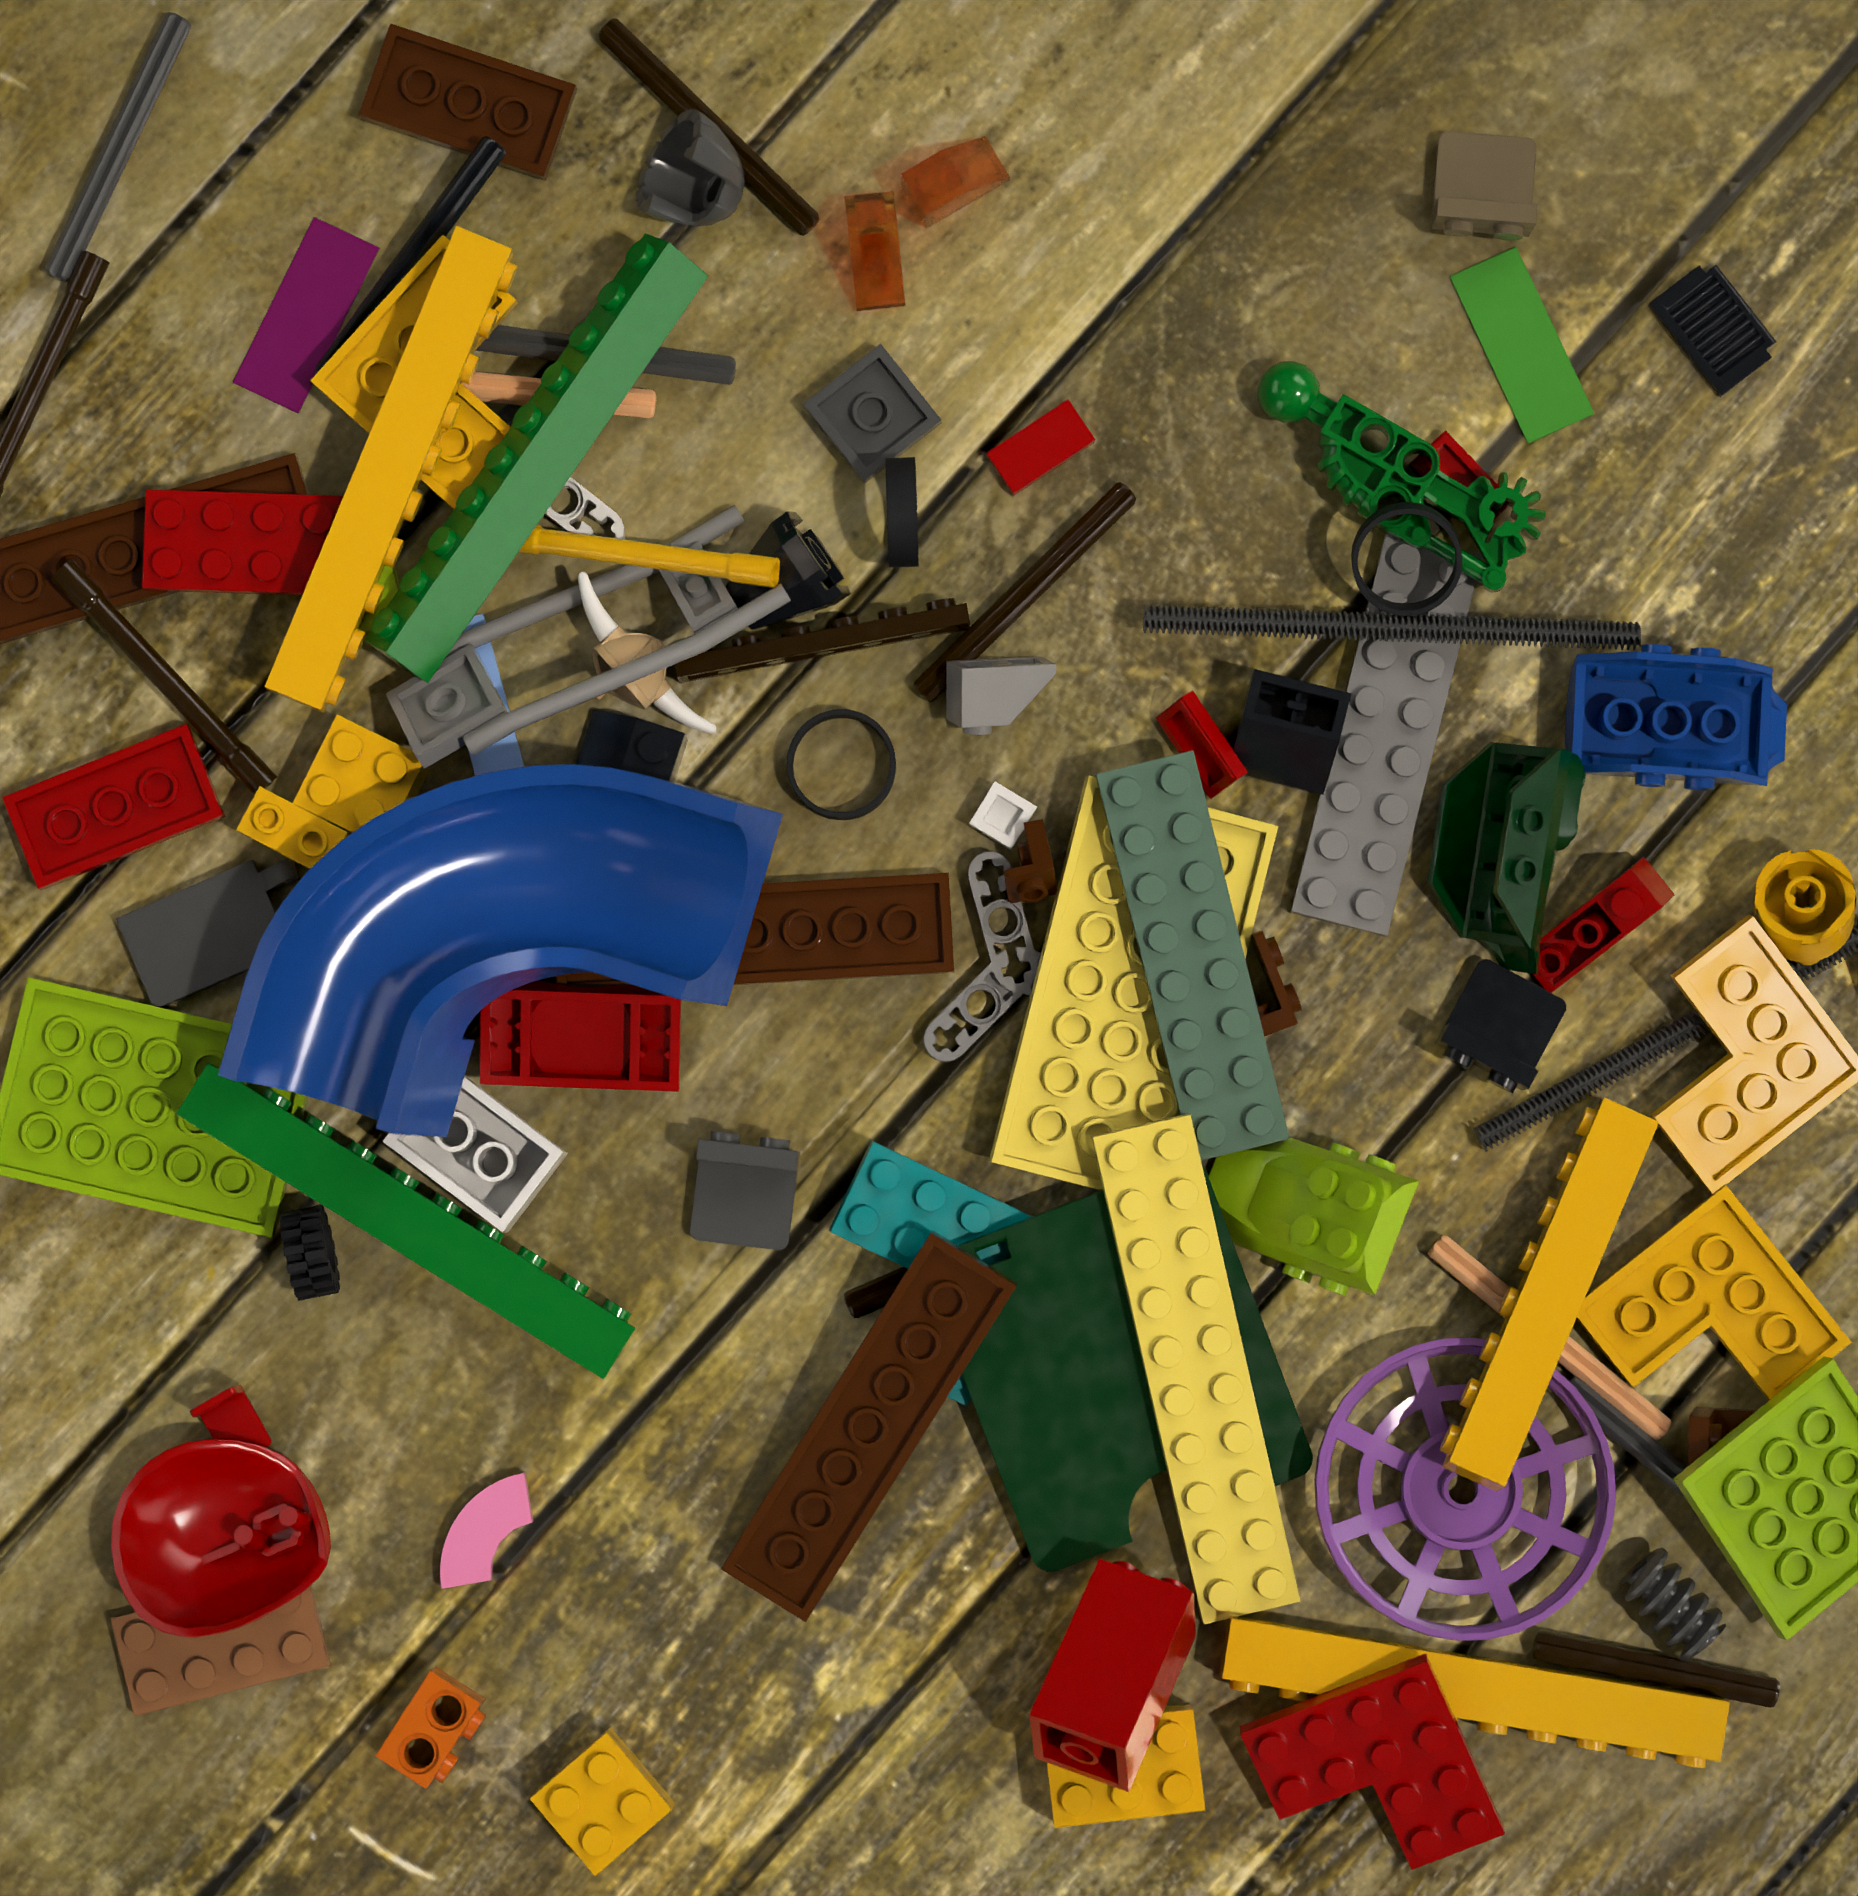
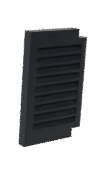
M1700 265L1648 304L1719 397L1723 396L1772 358L1767 349L1777 341L1717 265L1713 266L1706 273Z

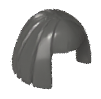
M696 109L684 111L679 115L678 119L673 120L671 126H668L660 136L661 142L656 141L645 162L648 168L642 169L638 180L637 188L639 190L636 191V205L643 213L661 220L692 226L713 225L731 216L742 199L744 189L742 163L728 138L712 120Z

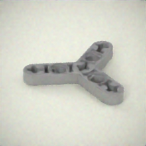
M993 851L977 855L971 862L968 870L969 885L991 963L926 1029L924 1035L925 1049L937 1061L951 1062L960 1058L1022 995L1028 997L1031 995L1041 952L1034 951L1022 903H1009L1008 899H1000L988 904L986 907L982 905L981 897H991L988 883L986 881L978 882L976 874L983 870L982 863L991 861L994 868L1002 867L1004 871L1012 868L1009 861L1002 854ZM1002 875L997 880L1000 894L1006 891L1005 878ZM999 908L1009 909L1017 917V928L1008 936L996 935L989 927L988 920L990 915ZM1022 937L1025 947H1015V951L1020 963H1029L1030 971L1023 974L1024 982L1015 984L1011 976L1004 977L1002 974V969L1009 965L1006 950L997 955L993 945L1010 944ZM975 991H987L995 999V1011L988 1018H975L967 1010V999ZM957 1008L963 1019L970 1025L978 1028V1030L972 1036H969L964 1028L955 1038V1042L959 1046L957 1050L951 1052L945 1048L938 1052L933 1047L937 1042V1038L933 1033L939 1027L944 1031H948L958 1022V1020L949 1016Z

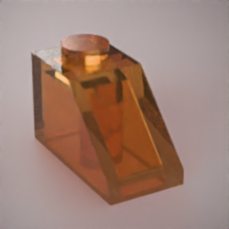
M986 136L945 148L901 173V188L927 229L1010 180V176Z
M893 191L844 196L857 311L905 306L898 224Z

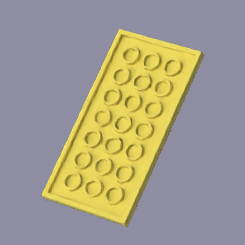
M1088 775L1085 777L989 1162L1102 1190V1182L1091 1136L1179 1116L1180 1114L1096 777ZM1208 807L1246 959L1278 826Z

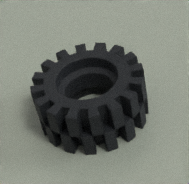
M323 1205L282 1212L280 1215V1226L282 1229L281 1240L284 1244L283 1252L287 1261L288 1274L290 1273V1283L292 1288H294V1294L298 1301L339 1293L340 1275L337 1268L338 1259L335 1255L332 1230L330 1225H328V1216Z

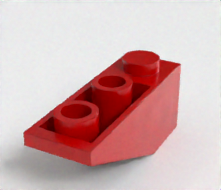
M1643 856L1541 937L1538 975H1533L1545 990L1550 993L1554 992L1660 910L1675 894Z

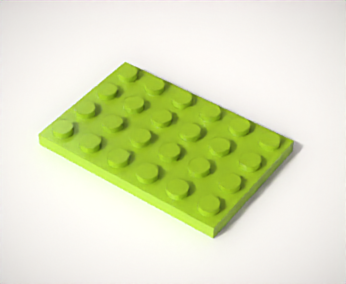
M28 977L0 1090L1 1176L269 1238L275 1237L287 1186L285 1181L176 1114L207 1063H211L218 1068L220 1067L232 1024ZM245 1082V1085L261 1095L265 1088L268 1087ZM268 1087L291 1101L292 1104L287 1111L303 1120L308 1096Z

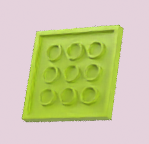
M1823 1356L1673 1478L1776 1635L1786 1641L1858 1583V1396L1834 1359Z

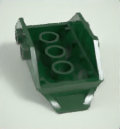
M1489 742L1442 784L1427 883L1460 938L1477 940L1489 950L1500 966L1508 970L1538 975L1539 951L1547 892L1557 851L1564 850L1577 833V816L1581 791L1585 783V769L1579 756L1569 750Z

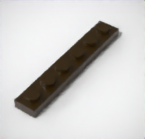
M955 598L940 599L926 603L927 611L907 614L906 607L891 608L878 612V620L859 623L857 616L843 617L829 621L830 629L810 632L808 625L795 626L781 630V638L762 641L759 634L732 639L733 647L713 650L712 647L701 654L675 664L677 678L680 683L967 630L970 627L967 603L956 605Z

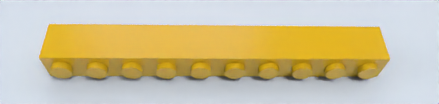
M459 226L455 227L267 679L265 688L268 691L321 713L325 712L328 703L333 706L337 705L347 681L346 678L340 676L347 657L353 660L356 659L366 632L359 630L366 611L372 614L375 613L382 598L385 586L378 584L383 569L385 565L391 568L395 566L403 547L404 540L397 538L404 519L410 522L414 520L421 504L423 494L416 492L422 475L424 473L432 476L440 458L442 449L435 446L442 428L450 431L458 415L461 403L454 400L461 382L470 384L477 369L480 357L474 355L473 352L480 336L488 339L496 323L499 311L492 309L497 294L499 290L508 293L514 280L518 265L511 263L513 258L512 248Z
M1230 1616V1619L1227 1621L1219 1675L1222 1679L1230 1680L1229 1688L1233 1690L1259 1693L1260 1685L1280 1688L1279 1697L1305 1701L1309 1699V1693L1323 1694L1426 1653L1457 1723L1458 1718L1478 1721L1477 1730L1500 1735H1507L1508 1727L1526 1729V1738L1547 1743H1556L1557 1735L1577 1738V1747L1606 1752L1607 1743L1627 1746L1626 1755L1649 1760H1656L1657 1752L1675 1754V1763L1696 1768H1705L1707 1760L1721 1762L1730 1702L1724 1698L1240 1616Z

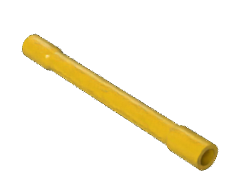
M540 525L535 527L519 550V553L538 555L544 553L725 578L735 583L771 588L776 587L779 581V558L738 552L726 554L545 529Z

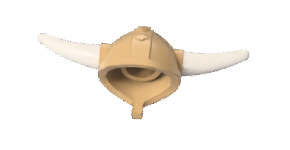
M586 572L578 574L583 607L589 623L599 640V644L592 649L597 675L664 647L662 641L651 635L626 633L610 617L600 603ZM666 668L608 692L644 710L653 704L669 717L693 729L709 734L716 732L714 724L692 711L675 694L671 685L665 679ZM605 694L595 697L594 700L601 699Z

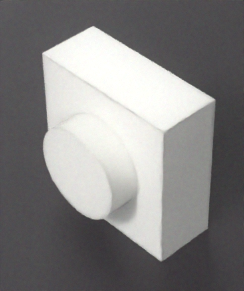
M995 781L969 825L1009 850H1012L1024 830L1023 823L1030 821L1037 806Z

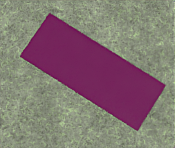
M314 217L232 383L299 414L313 385L310 380L316 375L315 366L336 339L380 248Z

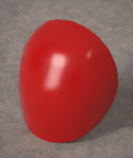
M206 1439L187 1442L167 1449L154 1457L138 1470L123 1490L112 1520L111 1550L114 1571L125 1598L138 1616L160 1632L181 1637H203L232 1631L264 1618L303 1593L320 1577L327 1566L331 1549L327 1515L313 1484L301 1469L278 1452L261 1445L237 1440Z

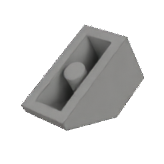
M1041 656L947 661L946 720L963 728V733L971 735L992 733V726L1010 725L1056 675V664Z

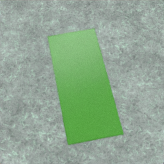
M1517 247L1450 276L1528 444L1595 414Z

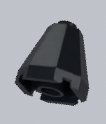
M787 511L771 522L749 553L779 558L780 568L777 585L782 584L791 600L749 625L748 627L751 630L760 629L834 606L851 594L848 586L836 585L844 577L817 535L811 529L802 534L796 528L798 524L803 522L796 512ZM729 581L726 585L738 609L772 589L771 587L735 583Z

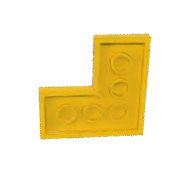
M444 235L436 241L310 380L314 386L368 434H370L449 244L450 240ZM500 290L492 309L499 311L492 332L518 304L512 295ZM480 336L475 350L484 342L486 338ZM462 383L454 398L455 401L461 403L456 420L450 431L442 428L435 446L442 449L432 476L423 473L421 481L453 510L456 507L460 493L473 483L484 467L485 458L489 451L500 444L511 428Z
M1749 914L1670 975L1728 1054L1650 1114L1654 1120L1659 1121V1128L1706 1190L1713 1195L1858 1082V1055L1754 916Z
M1727 1185L1714 1195H1710L1587 1293L1576 1318L1632 1388L1710 1327L1768 1401L1823 1356L1833 1358L1852 1343Z

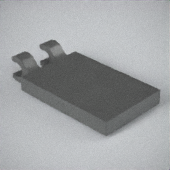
M285 859L260 872L256 861L250 860L116 918L152 1006L164 1008L249 970L259 941L276 913V908L269 892L300 880L293 861Z

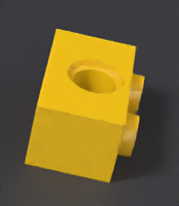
M259 786L236 829L243 835L308 869H311L335 845L350 835L347 831Z

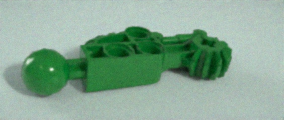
M1283 361L1271 366L1262 375L1258 385V400L1266 414L1272 419L1283 423H1293L1307 419L1322 428L1318 446L1323 451L1321 461L1317 464L1319 472L1326 473L1328 478L1327 487L1330 490L1336 488L1343 496V504L1347 507L1353 504L1359 508L1357 514L1365 519L1377 511L1378 504L1386 497H1396L1402 502H1413L1423 505L1426 502L1435 506L1465 525L1485 560L1483 562L1461 549V572L1480 582L1488 592L1495 593L1504 587L1507 579L1505 570L1508 560L1521 557L1526 553V543L1521 534L1533 540H1538L1541 534L1537 527L1528 522H1540L1545 519L1544 510L1528 509V507L1536 504L1541 499L1539 491L1531 492L1525 497L1521 495L1526 487L1527 479L1520 477L1514 489L1507 488L1508 474L1501 472L1498 477V488L1496 489L1493 488L1490 480L1484 476H1480L1466 487L1439 470V455L1436 449L1428 442L1345 394H1342L1338 403L1321 394L1320 384L1315 373L1306 365L1295 361ZM1369 430H1379L1386 435L1388 445L1378 453H1371L1362 447L1360 443L1361 436ZM1413 454L1423 455L1429 460L1431 470L1423 477L1415 478L1409 476L1403 468L1404 460ZM1504 504L1512 508L1510 517L1515 522L1505 521L1501 526H1498L1490 542L1486 543L1485 540L1488 538L1494 525L1495 514L1491 511V508L1500 510ZM1404 514L1397 520L1385 519L1375 526L1378 530L1388 533L1413 548H1426L1449 561L1450 565L1454 567L1455 548L1431 534L1427 517Z

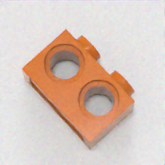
M435 1666L422 1682L379 1749L376 1757L425 1789L432 1784L434 1779L443 1783L459 1757L451 1753L462 1736L470 1741L486 1717V1714L479 1710L485 1698ZM448 1695L459 1701L462 1708L459 1720L447 1722L438 1716L436 1702L439 1697ZM422 1738L431 1743L434 1749V1758L431 1763L418 1764L412 1760L409 1755L411 1740Z

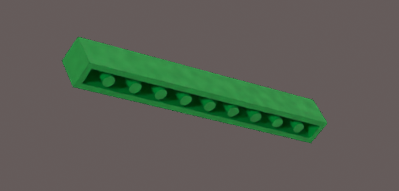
M645 233L641 240L631 246L626 254L625 263L614 279L601 289L596 305L585 321L577 325L572 331L569 344L558 360L545 370L541 378V384L529 402L516 412L513 418V425L500 444L493 447L487 454L484 467L473 483L460 493L456 507L444 525L435 530L428 541V548L415 567L409 569L404 574L395 596L388 606L375 616L371 630L364 641L412 675L426 683L431 680L709 275L670 242Z
M207 1063L176 1112L178 1116L604 1380L636 1329L627 1322L632 1313L608 1298L600 1306L585 1296L590 1287L566 1272L563 1273L560 1279L555 1278L543 1270L547 1260L526 1247L521 1246L517 1253L500 1243L505 1234L481 1219L473 1227L457 1217L462 1208L441 1194L436 1193L433 1200L428 1199L415 1190L420 1181L394 1166L390 1174L372 1164L377 1155L354 1140H351L346 1148L330 1138L334 1131L333 1127L310 1113L305 1121L301 1120L287 1111L292 1102L272 1089L266 1087L261 1095L245 1085V1082L219 1076L220 1067L218 1068L211 1063Z

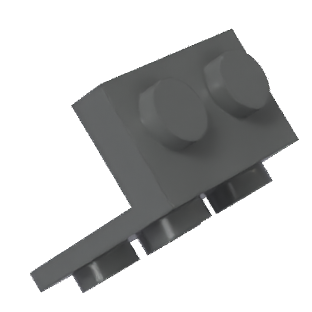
M711 1131L710 1140L699 1139L696 1159L699 1161L690 1225L691 1236L699 1241L773 1250L785 1249L789 1244L800 1152L789 1150L790 1140L761 1137L760 1146L740 1144V1134Z

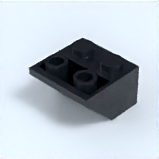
M1254 669L1250 677L1233 745L1234 752L1248 771L1244 776L1317 795H1324L1339 745L1351 693Z

